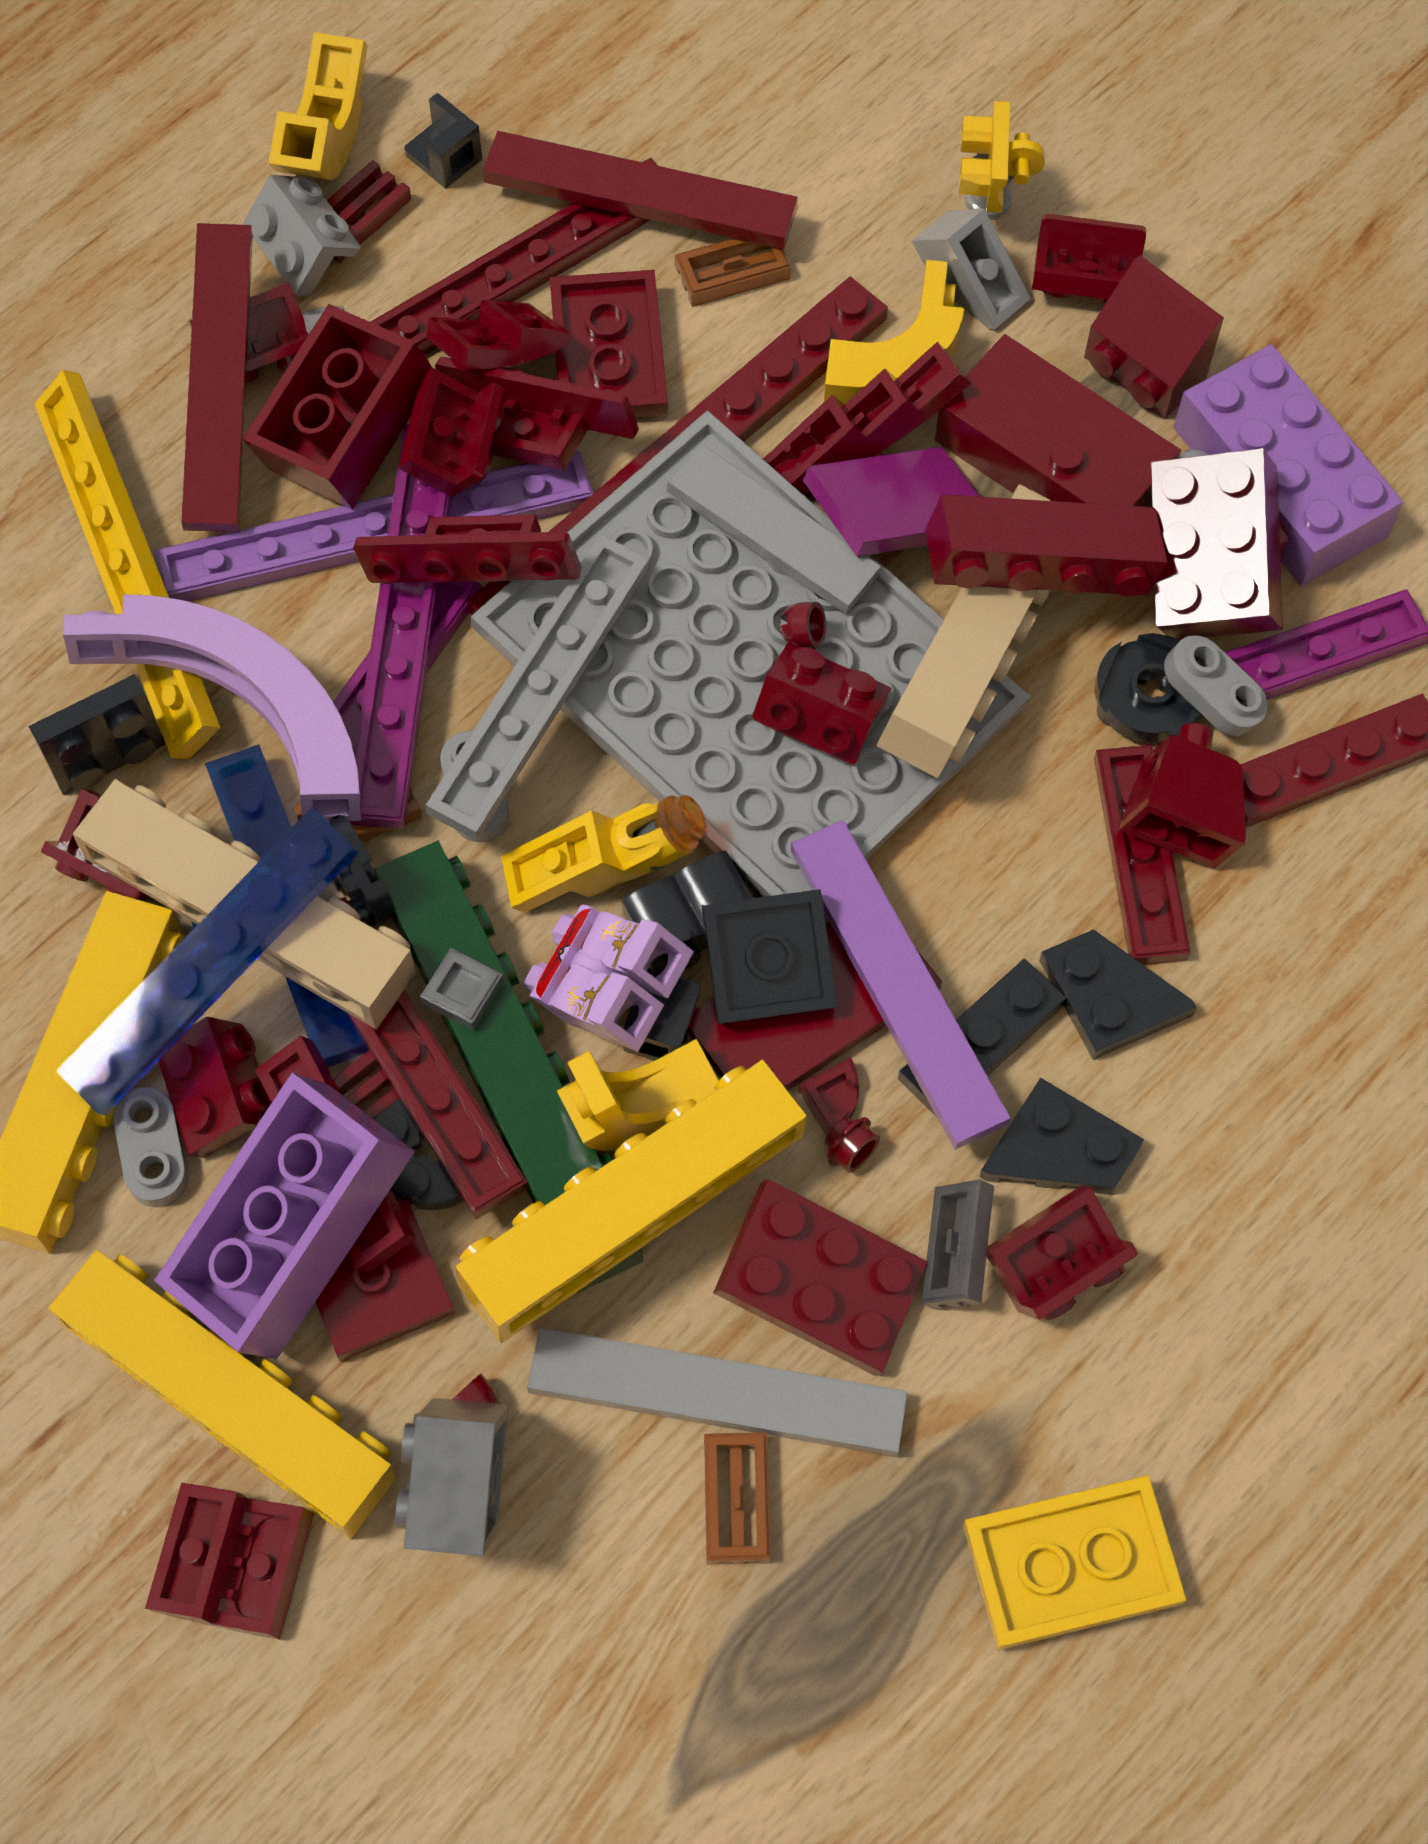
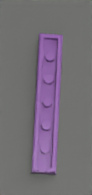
M844 820L792 842L791 853L811 889H821L826 917L954 1149L963 1147L1007 1126L1011 1119Z

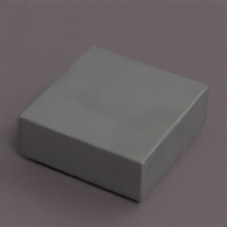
M450 948L421 994V1003L474 1031L504 983L503 974Z

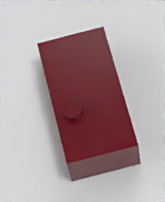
M1006 334L994 344L966 375L971 384L938 411L934 441L1013 494L1020 484L1051 501L1153 507L1152 462L1179 459L1181 453L1180 448Z

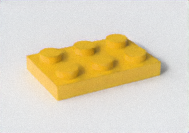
M1149 1475L965 1519L963 1523L997 1651L1183 1605L1187 1601Z

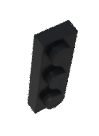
M1024 958L960 1015L956 1021L988 1076L1064 1007L1066 997ZM906 1064L899 1070L898 1080L935 1115L910 1067Z

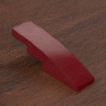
M937 341L898 378L894 377L884 368L845 405L834 395H831L768 453L763 460L801 494L810 492L803 482L809 466L874 457L926 422L971 383L951 354Z

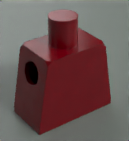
M1199 723L1183 725L1179 729L1178 736H1168L1142 762L1120 822L1119 830L1212 868L1218 867L1241 848L1246 840L1242 766L1237 760L1211 750L1213 731L1208 726Z

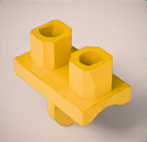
M994 101L992 117L963 116L960 151L988 154V159L962 157L959 175V194L987 197L986 212L1002 213L1003 189L1007 186L1008 175L1013 176L1014 183L1024 185L1029 182L1030 176L1036 175L1045 165L1044 149L1040 144L1031 141L1029 134L1024 132L1017 133L1014 141L1009 142L1010 102Z

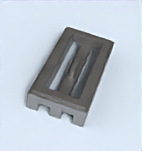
M978 1179L935 1187L921 1304L939 1310L945 1309V1304L952 1307H961L963 1302L971 1305L982 1303L994 1185Z

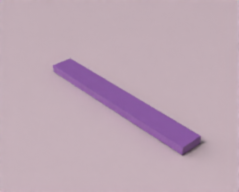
M575 452L565 471L532 463L490 471L480 484H474L455 497H451L449 517L535 514L537 519L573 511L593 494L581 452ZM394 494L358 502L353 509L346 506L336 507L242 529L239 532L225 533L154 550L158 570L167 594L172 599L192 601L357 562L359 560L353 549L357 537L388 536Z

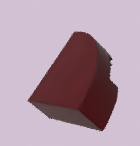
M851 1057L799 1085V1093L826 1137L840 1120L845 1117L852 1119L857 1106L859 1077Z

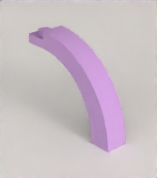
M123 594V614L88 611L81 615H64L63 637L70 664H151L193 673L221 685L250 704L279 736L296 771L300 787L302 822H321L338 814L340 816L343 815L348 821H361L357 764L351 740L342 718L326 690L309 669L289 650L270 636L246 622L216 609L184 600L150 595Z

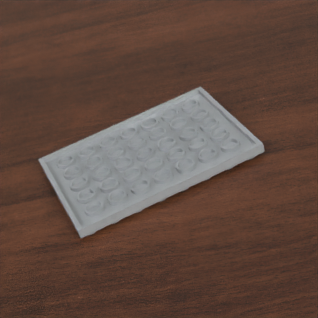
M707 410L567 532L570 535L580 563L598 535L602 534L649 558V569L560 710L658 801L667 799L676 803L687 819L688 824L685 826L714 853L726 850L741 878L762 897L810 891L812 889L791 853L792 842L844 820L867 860L1028 705L1031 696L1007 675L1002 683L991 678L987 687L997 693L981 723L970 718L966 725L968 729L976 732L960 763L949 758L938 778L877 747L876 745L892 713L944 619L872 555L866 556L881 566L879 575L846 615L667 492V481L697 446L702 443L844 540L829 517ZM570 579L511 581L471 616V627L515 666ZM799 602H819L826 616V635L820 647L811 648L821 653L826 659L851 670L866 672L874 677L876 681L892 688L885 707L870 730L860 757L855 764L838 759L756 722L752 718L766 675L787 644L779 628L787 624V622L781 619V615L790 605Z

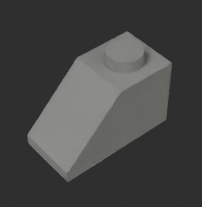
M984 209L947 211L912 240L925 267L926 260L948 262L945 283L956 284L954 301L988 329L998 328L1031 299Z

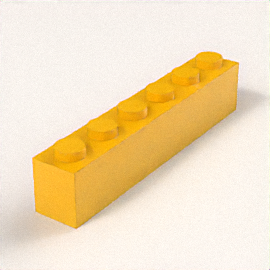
M109 891L105 892L0 1139L1 1240L51 1254L56 1239L64 1238L69 1231L74 1217L75 1208L72 1200L80 1182L85 1183L88 1181L94 1170L97 1160V1149L95 1148L102 1127H109L113 1122L114 1109L120 1100L119 1093H117L125 1072L131 1073L138 1063L142 1048V1042L139 1039L146 1020H152L156 1017L163 999V987L161 984L169 966L175 967L184 949L185 936L172 909Z
M763 1059L747 1070L744 1066L732 1069L716 1083L714 1087L715 1092L698 1103L694 1099L683 1102L668 1114L665 1119L666 1125L648 1137L645 1133H639L629 1138L616 1150L614 1154L616 1158L597 1171L594 1167H588L580 1171L565 1184V1192L547 1205L542 1201L531 1204L512 1221L514 1227L494 1240L491 1236L477 1240L461 1254L460 1260L462 1262L455 1266L458 1286L500 1344L803 1137L807 1115Z
M96 1249L48 1307V1310L57 1321L346 1537L352 1539L397 1479L392 1465L387 1462L392 1455L391 1451L364 1431L357 1438L351 1436L337 1425L341 1421L342 1416L322 1399L312 1395L306 1403L288 1389L293 1380L274 1364L263 1359L257 1367L239 1354L240 1352L232 1348L214 1331L206 1330L191 1319L194 1314L167 1291L162 1296L154 1292L144 1284L149 1277L147 1273L133 1261L122 1254H119L112 1261Z

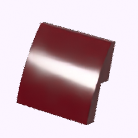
M481 300L478 320L429 317L426 338L464 369H493L523 364L554 353L570 344L571 333L530 303Z
M181 1482L145 1609L192 1622L280 1640L314 1513L301 1506L247 1498L237 1491Z

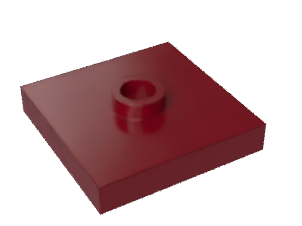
M409 1200L399 1202V1205L416 1239L369 1273L357 1270L347 1253L315 1301L340 1362L455 1313Z

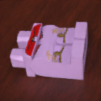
M581 904L575 915H561L552 931L553 942L558 945L548 964L540 962L532 966L523 982L524 987L531 992L530 997L565 1023L578 1026L638 1052L664 1004L648 992L668 998L694 951L659 923L642 919L640 923H636L608 912H598L593 907ZM664 953L668 954V962L665 969L654 978L647 972L650 963L657 956ZM638 1005L639 1014L636 1021L631 1027L624 1030L618 1025L620 1016L629 1007Z

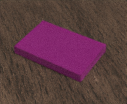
M943 447L809 466L803 482L857 557L928 545L925 528L941 494L978 496Z

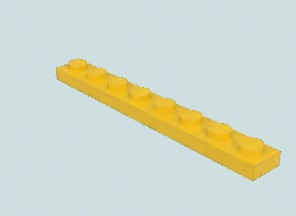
M62 370L34 405L115 614H123V594L169 598L81 374ZM135 664L171 758L189 760L221 728L201 677L170 667Z

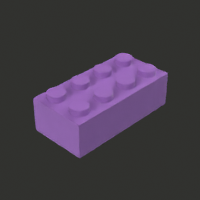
M1272 344L1183 392L1174 430L1189 448L1205 451L1209 455L1264 448L1276 464L1278 472L1279 519L1288 537L1287 545L1281 557V563L1300 586L1305 585L1389 537L1403 501Z
M292 1072L154 1281L237 1352L278 1359L415 1151L331 1086Z

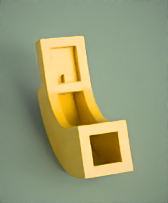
M314 32L303 96L296 114L277 111L269 157V165L275 171L325 180H334L340 175L352 151L362 113L363 101L359 96L368 45L364 40Z
M926 260L919 315L915 322L899 336L874 343L831 339L824 402L831 395H834L845 405L884 368L894 377L898 378L937 341L955 359L959 346L964 308L953 307L956 284L945 283L948 262Z
M695 1039L653 1062L620 1072L602 1070L591 1052L587 1051L567 1062L576 1081L557 1090L582 1142L591 1149L611 1151L617 1150L625 1141L636 1134L645 1133L648 1137L666 1125V1117L677 1106L690 1099H694L698 1103L715 1092L714 1087L719 1080L700 1044Z

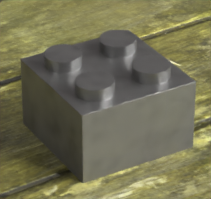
M433 1398L418 1414L414 1415L413 1424L406 1423L402 1439L401 1461L402 1463H411V1475L407 1488H400L395 1512V1527L405 1529L404 1549L475 1556L484 1555L497 1532L509 1405Z

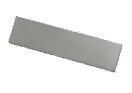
M702 443L697 446L667 481V492L846 615L879 575L881 566L867 556L857 557L847 542Z

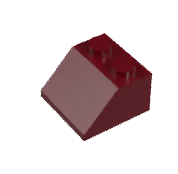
M1139 255L1132 262L1092 323L1084 358L1090 362L1099 374L1112 378L1129 391L1138 404L1145 408H1151L1166 419L1180 405L1184 391L1206 380L1224 317Z

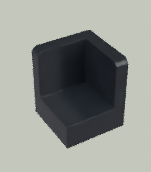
M436 93L429 99L432 124L407 143L404 148L408 159L446 189L483 158L479 125L439 93Z
M651 968L647 969V972L654 978L662 973ZM679 977L668 998L648 992L664 1004L639 1051L636 1052L623 1046L624 1052L655 1061L686 1045L687 1030L700 995V985L697 982ZM638 1005L631 1006L623 1027L624 1030H627L636 1021L639 1014Z

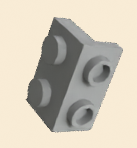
M269 175L243 222L244 225L252 226L253 238L284 281L290 282L294 295L311 296L334 256L355 257L361 248L350 233L348 224L336 214L322 195L320 186L312 179L303 175Z

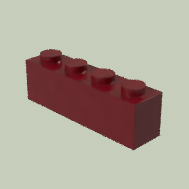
M941 494L925 528L934 584L957 585L962 588H1012L1016 591H1066L1070 594L1085 592L1119 594L1124 597L1148 596L1167 564L1155 507Z

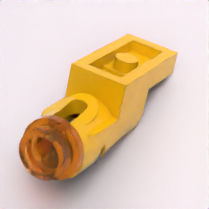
M670 795L654 804H641L613 819L591 810L501 856L511 908L526 913L569 891L586 897H597L627 881L664 868L666 865L692 852L698 846L699 840L707 835V822L702 809L688 795H683L679 798Z

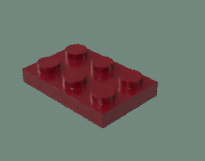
M655 269L549 277L553 320L571 333L570 344L556 351L558 379L600 390L611 389L626 395L629 398L635 417L668 415V398Z
M767 1179L759 1184L713 1294L872 1375H878L884 1372L927 1261Z

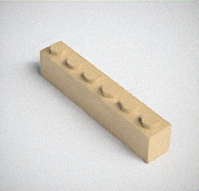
M1020 484L1012 496V499L1051 501ZM994 587L961 588L892 713L876 746L936 778L940 776L949 758L960 763L976 733L968 729L966 725L970 718L981 723L997 693L987 687L991 678L1002 683L1017 655V652L1008 648L1011 640L1022 645L1038 615L1028 610L1030 604L1034 602L1042 607L1050 591H1016L1012 588Z
M114 779L73 833L85 859L374 1029L379 1027L416 974L412 954L409 949L410 945L401 935L384 926H381L378 931L360 921V915L351 906L337 898L332 897L327 902L310 892L311 887L295 873L282 869L278 874L261 864L262 859L245 844L233 841L231 845H228L214 837L213 830L198 817L190 813H185L183 817L176 815L166 809L165 802L148 788L137 785L133 790Z

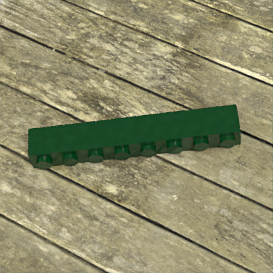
M439 840L374 868L377 879H383L395 906V915L392 917L402 937L410 945L409 949L426 986L450 948L503 974L504 983L474 1031L443 1015L441 1017L507 1151L528 1183L527 1192L532 1202L542 1201L547 1205L565 1192V1184L577 1173L588 1167H594L597 1171L612 1160L607 1153L597 1156L594 1149L587 1147L582 1142L557 1090L570 1083L565 1067L556 1051L548 1054L545 1053L537 1037L545 1033L538 1013L531 1001L523 1004L520 1003L513 989V986L520 984L519 978L507 953L503 952L496 955L488 938L495 935L492 923L481 903L473 907L471 906L464 892L471 885L457 855L448 859ZM642 1248L583 1287L577 1293L642 1263Z

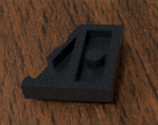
M1094 929L1041 952L1039 961L1051 984L1066 997L1064 1008L1093 1060L1188 1019L1196 1011L1197 1007L1192 999Z
M1040 1077L984 1164L979 1177L987 1182L998 1183L999 1178L1035 1182V1187L1060 1189L1066 1186L1078 1188L1084 1185L1091 1187L1094 1193L1111 1195L1141 1148L1144 1139Z

